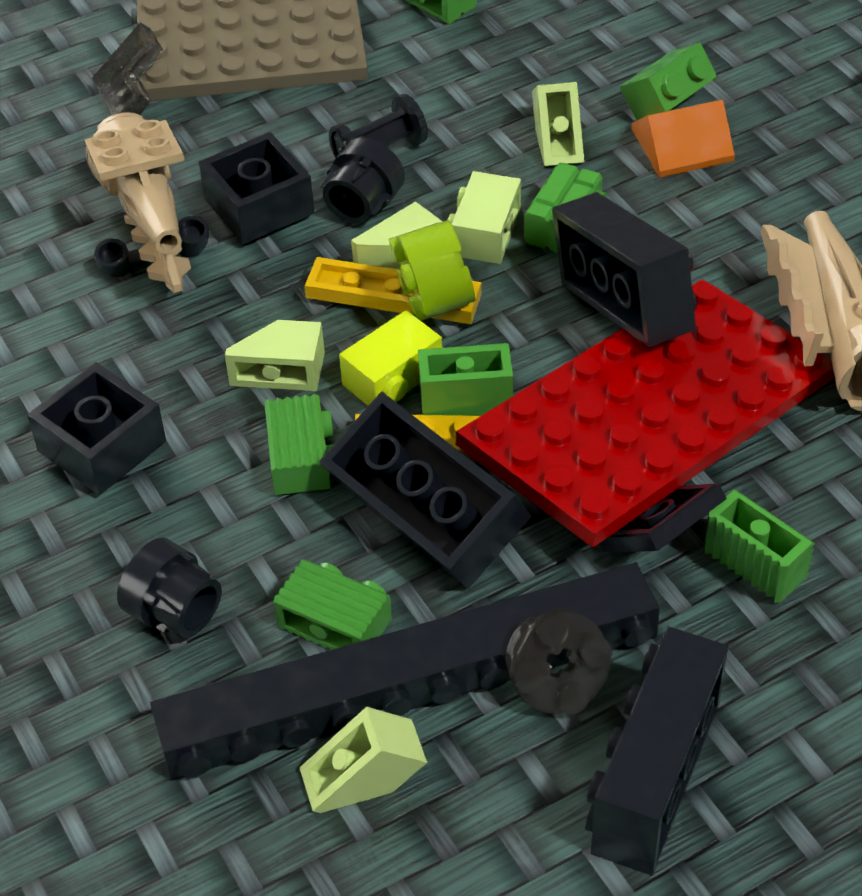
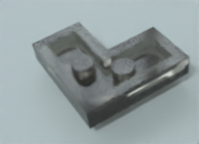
M141 22L92 77L112 115L119 113L141 115L146 106L152 101L139 78L156 62L158 56L163 52V48L153 31Z

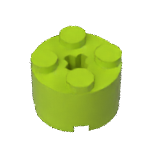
M449 220L437 222L389 238L390 248L396 263H403L400 266L401 269L397 270V275L404 295L413 293V296L409 297L408 300L413 316L423 321L467 306V304L475 301V292L468 266H464L460 254L462 248Z

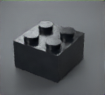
M271 132L199 161L204 199L242 244H246L314 214L311 176Z
M97 362L27 414L37 451L98 495H101L166 442L159 404Z

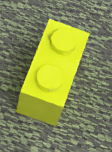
M405 310L339 354L342 385L367 406L370 405L381 391L397 402L407 392L420 384L418 350L442 348V337Z

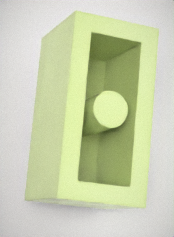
M473 171L467 187L460 188L457 198L456 214L451 213L448 220L452 224L460 242L462 258L501 264L521 210V179Z

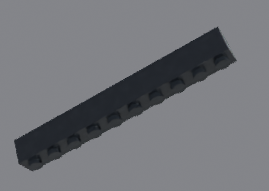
M635 562L150 702L171 781L183 777L193 778L203 775L208 770L233 762H248L257 758L260 754L284 747H299L311 739L339 732L366 707L402 716L412 709L433 703H447L460 695L483 688L495 689L504 685L507 681L531 674L542 675L550 672L555 667L571 662L593 660L602 653L625 646H640L649 639L657 637L660 607L640 567Z

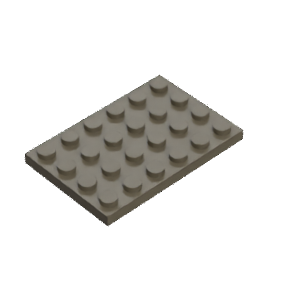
M137 0L138 70L141 102L368 80L357 0Z

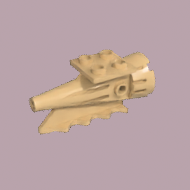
M135 113L112 115L104 119L97 126L98 130L93 134L92 138L84 139L89 169H91V173L98 182L109 191L110 195L118 197L128 214L124 215L125 223L137 226L131 231L133 242L145 244L139 249L140 258L144 261L154 262L147 268L149 279L165 282L166 286L174 293L183 291L182 276L191 269L188 258L176 256L182 250V239L179 234L175 200L168 185V181L171 180L168 165L185 161L183 152L166 120H145L141 115Z
M815 211L804 220L809 244L772 225H762L761 235L767 252V272L769 276L776 275L779 302L781 306L788 305L791 315L792 336L800 337L803 344L804 366H813L817 353H830L839 395L842 400L843 398L848 400L851 408L862 411V264L831 222L829 215L824 211Z

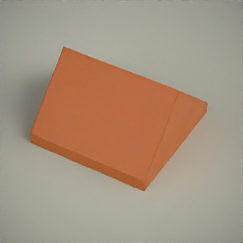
M723 99L648 115L631 124V130L659 178L734 161L735 153Z

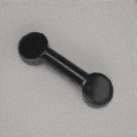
M187 216L179 220L178 227L182 239V250L178 254L185 257L198 255L207 246L209 240V228L206 221L197 216ZM113 238L101 241L94 251L97 267L103 273L112 277H123L129 273L131 267L149 263L150 261L141 260L140 248L128 251L124 242Z

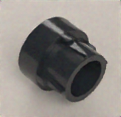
M356 138L351 140L333 161L327 171L328 176L320 187L323 188L324 201L333 214L340 218L341 221L344 220L349 223L358 224L365 222L370 215L375 216L380 209L390 204L404 184L405 172L398 157L387 146L373 139Z
M162 537L148 542L130 560L118 585L117 601L123 611L149 627H156L163 632L170 631L188 640L189 637L200 632L212 619L221 601L222 587L219 581L212 578L210 573L198 565V560L194 554L168 538Z

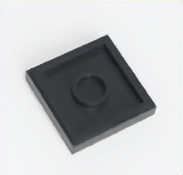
M719 484L679 486L668 496L606 538L600 545L604 552L659 551L727 498Z

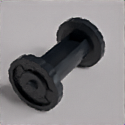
M401 94L393 99L391 113L354 131H351L344 124H337L331 127L329 130V141L336 159L351 140L359 137L376 140L385 146L405 138L406 141L417 146L427 140L428 128L424 114L417 102L408 94Z

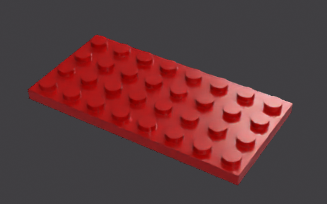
M701 279L692 285V291L697 300V309L694 312L696 330L648 347L622 328L457 430L455 445L594 548L675 491L676 488L685 484L833 380L835 376L832 361L824 354L817 353L813 366H804L803 344L800 339L793 337L792 334L735 300L714 285Z

